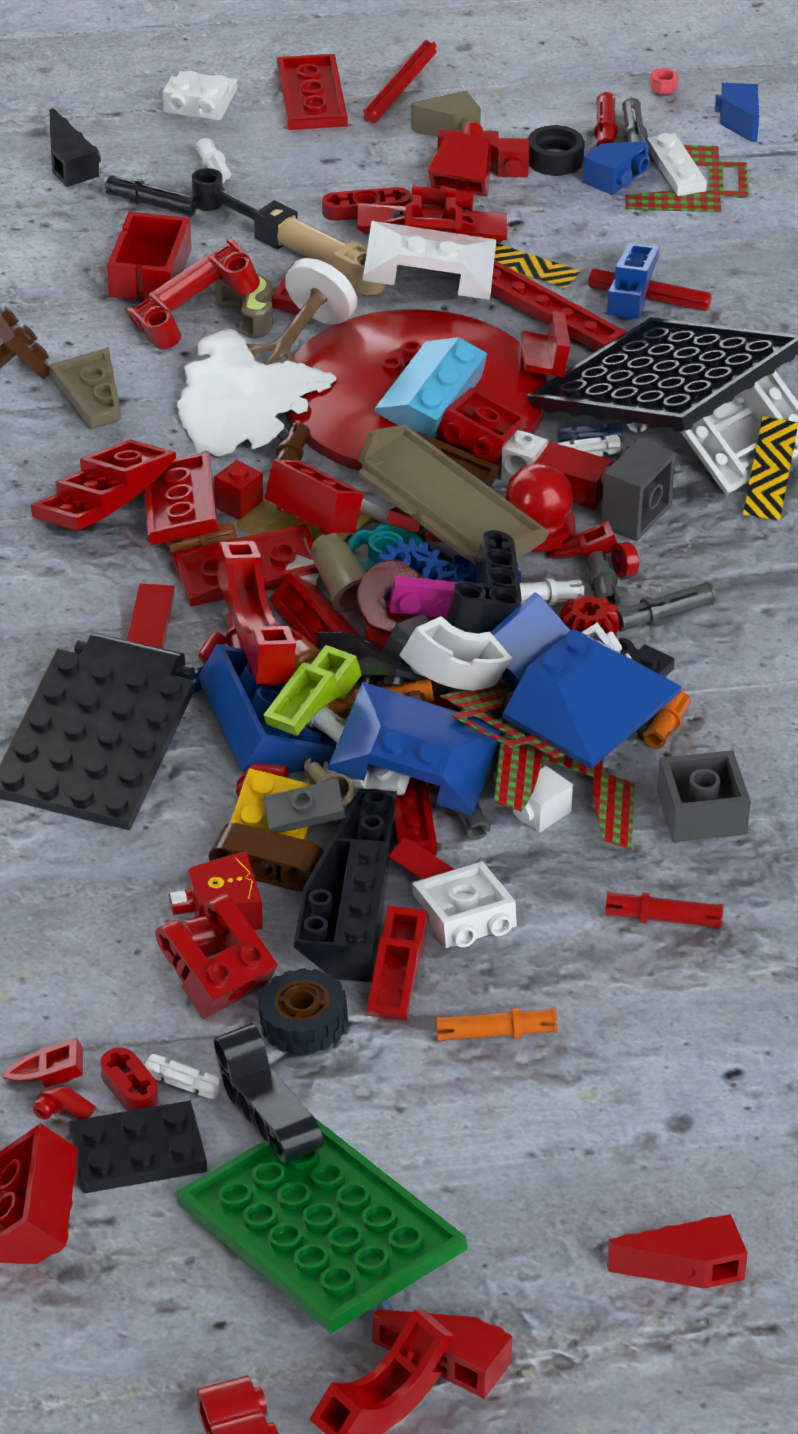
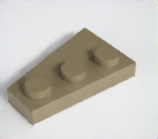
M109 347L49 365L51 378L90 429L121 420V410Z

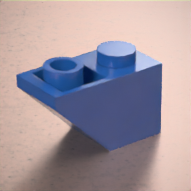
M637 141L600 144L584 156L582 183L614 195L648 169L650 164L649 143Z

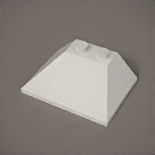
M371 221L363 281L394 285L397 265L460 274L458 295L490 300L496 239Z
M776 371L757 381L754 387L736 395L733 401L724 403L715 409L712 415L703 417L694 423L691 429L681 432L725 495L749 484L762 416L798 422V401ZM798 429L792 460L798 457Z

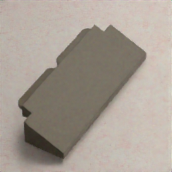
M405 424L368 432L358 462L363 465L358 475L359 478L472 564H476L482 537L486 531L498 530L509 534L514 540L516 560L546 541L549 534L547 529L516 508L512 503Z

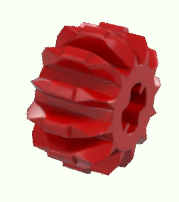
M579 594L577 600L567 599L566 605L561 608V613H559V618L571 631L575 629L583 632L598 622L606 634L612 631L617 637V632L619 631L618 612L616 605L609 604L607 597L598 599L594 594L591 597H584Z

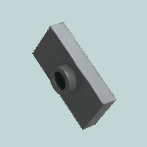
M338 779L263 796L271 832L282 833L346 818Z

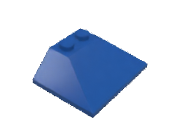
M573 629L527 667L503 712V719L592 769L681 692L682 686L597 639Z
M362 682L328 770L364 781L371 764L440 786L437 805L472 816L499 742L450 716L459 712ZM466 718L500 737L503 731L478 718Z

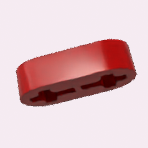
M113 1048L103 1054L100 1063L103 1082L127 1111L157 1105V1082L135 1053L126 1048ZM126 1068V1073L124 1074L121 1069ZM135 1087L138 1092L132 1093V1088Z

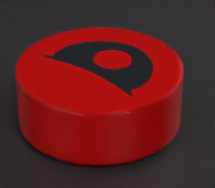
M630 542L615 544L611 551V561L616 575L620 578L635 576L639 569V557L636 548Z

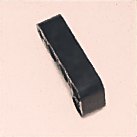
M498 530L486 531L483 534L475 564L477 583L462 581L454 586L446 619L456 628L483 633L491 632L520 606L522 597L514 540L509 534Z
M250 1023L213 1039L222 1082L229 1099L283 1163H286L322 1148L324 1145L323 1137L315 1118L270 1067L264 1041L255 1024Z

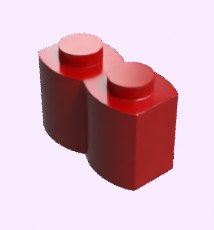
M248 1375L197 1389L198 1411L206 1434H278L275 1423H267L264 1413H267V1404L262 1388H254Z

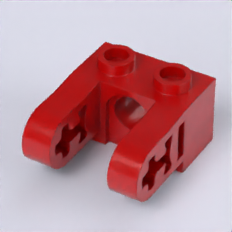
M221 894L204 904L205 916L226 950L207 959L185 926L177 919L160 926L155 931L156 940L161 951L184 983L182 989L203 1020L269 983L278 966L255 930L245 919L234 901L226 894Z

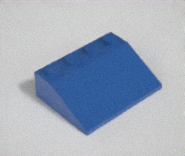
M216 644L198 679L241 770L245 772L254 763L286 765L290 774L304 771V763L309 758L311 762H317L321 767H323L325 761L329 765L337 743L316 727L310 728L306 724L298 736L266 724L263 716L287 683H280L276 686L256 684L244 649Z

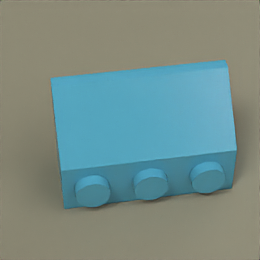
M459 337L426 341L375 407L374 412L398 426L405 424L414 432H420L436 439L440 434L437 432L445 410L470 387L474 388L481 379L487 353Z

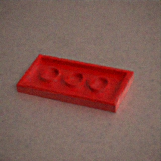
M335 54L277 57V70L288 130L348 127V117Z
M209 452L175 459L144 490L147 531L151 546L219 531Z
M306 524L223 541H255L261 555L265 590L279 587L290 573L298 577L319 573L314 564L285 570L288 564L294 562L296 554L314 560L310 553L314 541ZM220 542L172 552V562L190 607L224 599L217 580Z

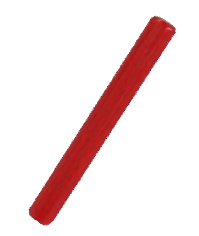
M424 40L363 110L365 114L363 118L366 122L369 120L372 123H376L437 53L435 49L437 45L434 41Z

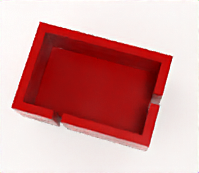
M129 211L107 264L109 297L137 300L138 296H142L144 301L148 298V293L155 291L183 272L191 252L190 218Z

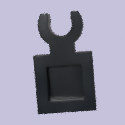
M626 638L618 639L623 648L619 651L624 655L628 653L633 660L663 677H666L674 670L675 658L646 644L637 649L630 640Z

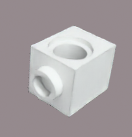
M517 430L502 448L501 480L509 483L510 478L521 467L535 463L548 445V439Z

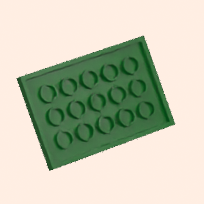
M315 1118L323 1137L324 1145L322 1148L283 1163L266 1142L263 1141L183 1187L176 1193L178 1204L332 1334L466 1251L467 1240L465 1235Z

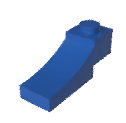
M628 242L616 265L615 279L608 291L607 315H614L621 320L639 319L645 306L649 283L659 258L660 246Z

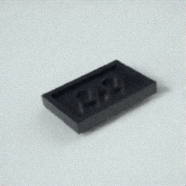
M191 1100L69 1121L72 1143L78 1148L77 1165L84 1194L207 1172V1160Z

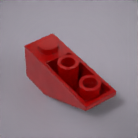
M731 1214L718 1217H706L699 1221L675 1226L668 1225L660 1229L636 1234H624L620 1237L609 1239L607 1269L609 1272L698 1288H709L745 1280L748 1252Z

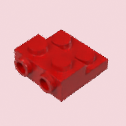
M470 387L445 410L437 432L443 434L447 441L472 450L477 458L496 463L502 458V448L517 430L523 431L529 418Z

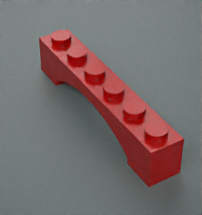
M255 541L220 542L217 580L256 684L276 686L280 683H287L294 674L296 643L289 626H277L271 613L263 581L261 555Z

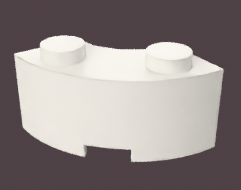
M442 616L416 627L400 653V657L411 666V669L416 674L425 676L448 687L469 691L495 686L512 660L509 653L490 631L480 634L465 632L452 626Z

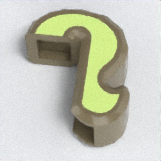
M258 274L260 279L259 287L248 295H238L224 281L218 279L215 282L216 304L219 307H241V313L244 314L241 331L244 334L255 338L268 334L273 326V287L270 280Z

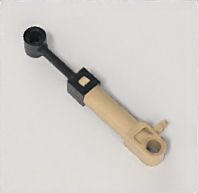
M202 168L192 174V196L198 198L197 209L212 211L220 208L223 204L254 220V237L277 250L285 246L306 258L318 259L332 265L347 278L358 293L375 295L384 290L385 284L363 281L368 247L354 240L346 244L298 219L297 211L276 200H273L261 209L225 192L223 176L216 169Z

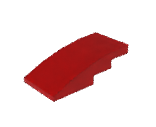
M129 439L80 458L81 472L55 481L56 495L31 504L32 517L79 531L104 519L133 500L176 459V452Z

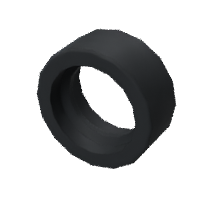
M548 125L537 128L529 134V166L534 171L544 175L562 176L574 173L582 167L585 141L577 130L567 126ZM548 149H559V150H564V151L553 152V151H547V150H548Z

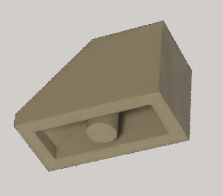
M467 90L411 102V129L415 132L438 137V130H464L465 124L468 122H475L479 125L481 123V108Z

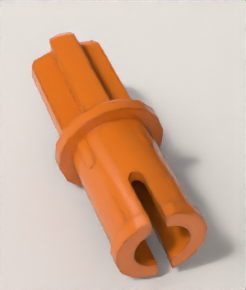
M683 689L654 715V720L644 732V742L651 748H663L672 731L677 730L681 725V716L691 702L690 695L685 694Z

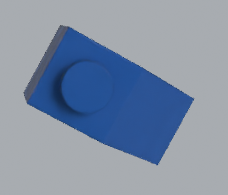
M722 83L721 94L715 95V112L720 113V124L750 142H757L759 126L758 84Z

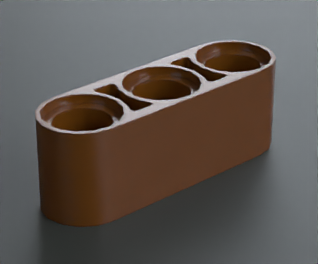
M228 823L221 830L208 857L209 861L246 851L255 881L303 892L306 882L324 851L320 846L311 841L239 823Z

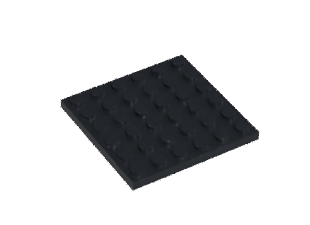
M650 317L565 371L564 377L557 376L527 395L528 401L533 408L544 409L547 413L565 412L569 413L570 416L585 415L595 417L596 420L613 419L619 420L623 424L640 423L646 424L650 428L661 426L682 432L691 429L693 424L703 417L712 415L714 410L724 403L733 401L734 397L742 391L754 387L757 381L773 374L775 369L784 363L794 360L798 354V335Z

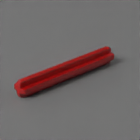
M592 269L589 274L588 285L593 288L609 291L615 279V273ZM650 280L645 299L708 311L712 295L709 292Z

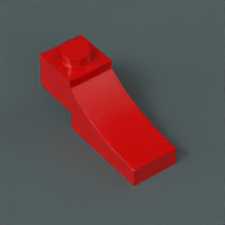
M438 130L437 151L446 133L450 131L463 133L464 130ZM482 131L481 136L490 140V171L497 173L498 177L528 178L529 138H499V131Z
M388 905L383 935L380 936L367 1006L368 1016L407 1021L414 983L424 950L428 927L427 910Z

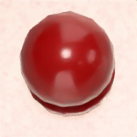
M533 463L521 467L510 478L505 499L549 531L546 541L530 552H548L560 549L563 540L575 535V516L571 512L574 495L572 485L566 475L552 464Z

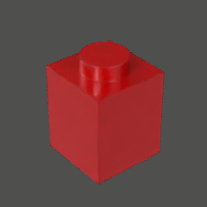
M236 459L214 476L216 509L242 522L263 506L262 472Z

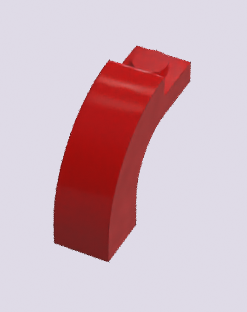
M414 1309L384 1359L372 1371L358 1380L347 1383H331L309 1420L325 1434L385 1433L405 1418L433 1387L442 1373L436 1366L454 1335L425 1310Z

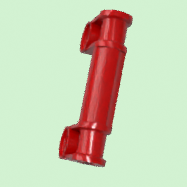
M229 238L226 240V245L213 254H205L202 259L155 291L148 293L147 299L133 308L129 306L125 311L136 329L143 333L157 348L169 349L175 346L181 339V332L171 311L218 279L224 281L238 295H248L254 292L260 285V279L249 255L241 249L233 238Z

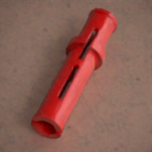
M603 92L596 98L597 123L594 127V135L597 139L596 147L603 143H615L618 135V127L615 123V97L613 98L612 93Z
M607 891L605 916L637 918L639 923H647V920L721 929L724 904L716 905L650 897V893L642 892V896Z

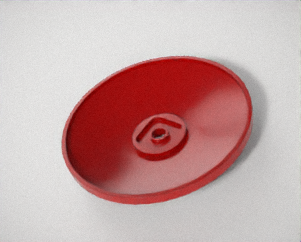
M421 309L381 311L348 319L346 322L335 324L312 337L295 353L294 363H303L324 373L330 372L336 376V381L330 384V388L320 393L314 390L300 396L308 401L307 412L297 414L291 409L285 412L290 425L293 423L297 424L295 432L299 423H303L309 428L310 436L306 441L309 447L336 463L360 471L363 465L358 462L368 432L398 426L375 413V407L426 341L459 337L486 352L487 357L483 374L474 388L529 418L523 432L534 434L543 419L544 409L533 408L529 404L527 395L546 384L544 374L525 370L521 343L505 331L491 324L444 311ZM441 433L436 438L439 441L474 455L472 450L447 441Z

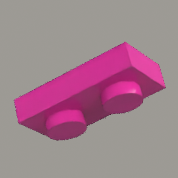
M395 576L389 603L390 613L416 616L423 613L426 617L438 618L442 616L446 618L454 586L458 582Z

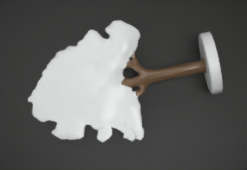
M303 258L295 261L285 275V287L290 298L300 311L286 330L269 344H247L246 340L233 329L216 332L199 341L197 344V354L200 356L209 354L210 357L204 360L193 361L184 367L187 376L186 384L189 386L182 390L180 394L181 399L177 402L180 420L183 422L182 428L187 429L188 436L193 440L196 453L200 454L202 451H208L212 455L219 457L232 453L238 444L247 439L251 442L252 449L268 444L285 426L283 422L275 417L278 413L287 412L291 409L297 414L307 412L308 401L300 396L314 390L320 393L330 388V384L336 381V376L330 372L324 373L303 363H294V354L290 350L292 344L311 318L326 324H340L346 322L357 308V295L354 288L340 271L318 259ZM273 351L269 359L264 363L254 360V356L259 353ZM286 357L285 362L281 363L280 360Z

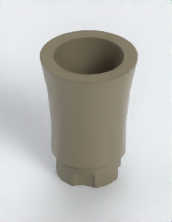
M339 534L322 535L312 543L313 547L310 553L314 558V565L327 588L334 610L342 613L351 612L361 608L362 601H369L374 597L377 591V583L363 569L348 544L343 542Z

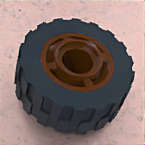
M306 968L296 971L289 970L280 976H275L269 984L262 988L263 992L258 998L262 1034L264 1038L267 1037L269 1044L278 1047L280 1051L285 1053L286 1051L293 1052V1054L297 1055L301 1053L313 1054L316 1051L330 1048V1045L336 1044L340 1040L342 1033H345L347 1029L346 1023H348L345 990H342V984L339 980L336 981L329 973L325 974L317 969L306 970Z

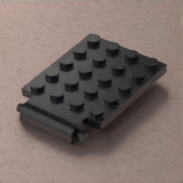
M92 633L87 642L78 640L75 644L74 652L57 649L0 764V799L130 831L194 693V681L192 680L195 668L185 665V655L183 653L99 633Z

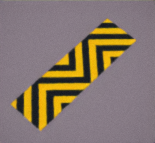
M496 243L494 260L520 274L566 289L581 273L580 270Z
M762 416L743 515L780 521L798 422Z

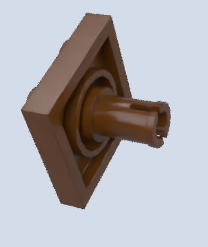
M8 307L0 308V337L3 340L0 343V369L17 355L44 380L50 375L49 364L46 361L50 357L49 354L38 342L35 343L38 337L26 324L22 327L17 324L19 322L18 318Z

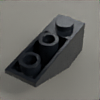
M54 108L49 109L52 173L67 187L99 177L101 156L97 147L87 141L83 134L77 131Z
M318 632L317 648L320 651L327 645L357 657L362 675L355 685L361 686L362 682L376 686L377 681H382V685L404 686V681L420 680V675L416 674L412 669L369 638L348 632Z

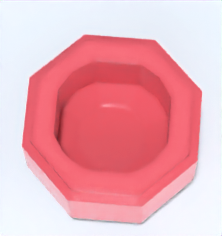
M660 68L650 73L649 85L651 90L659 94L673 93L678 89L679 78L677 72L668 68Z

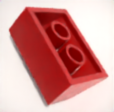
M41 1123L0 1151V1263L38 1264L52 1254L60 1252L66 1246L69 1238L68 1225L73 1205L72 1193L74 1178L77 1173L78 1148Z

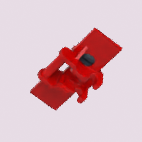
M412 186L411 203L406 204V206L358 203L357 230H360L363 234H370L371 221L496 239V243L507 240V213L462 210L461 207L456 205V189L446 188L442 207L423 205L422 187Z

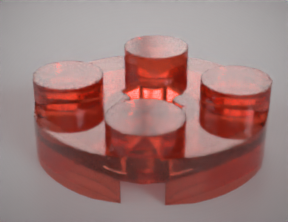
M397 560L383 561L375 564L362 577L356 591V603L360 615L365 619L366 624L370 628L385 633H392L396 624L416 616L390 613L389 602L383 599V595L388 593V588L393 587L395 576L424 579L420 573L410 568V565Z

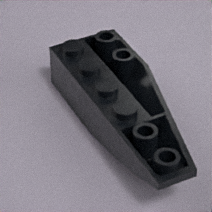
M359 788L345 813L346 818L341 820L303 888L294 937V948L326 974L332 975L334 979L372 982L386 894L397 791Z

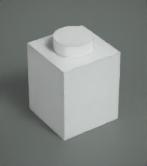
M545 766L539 771L537 783L528 803L522 812L513 809V814L521 822L528 824L540 833L571 812L573 784L548 766Z

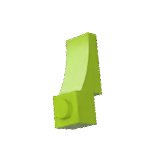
M325 645L312 664L302 662L264 713L263 716L266 724L298 736L305 725L323 707L335 699L343 701L362 675L357 657Z

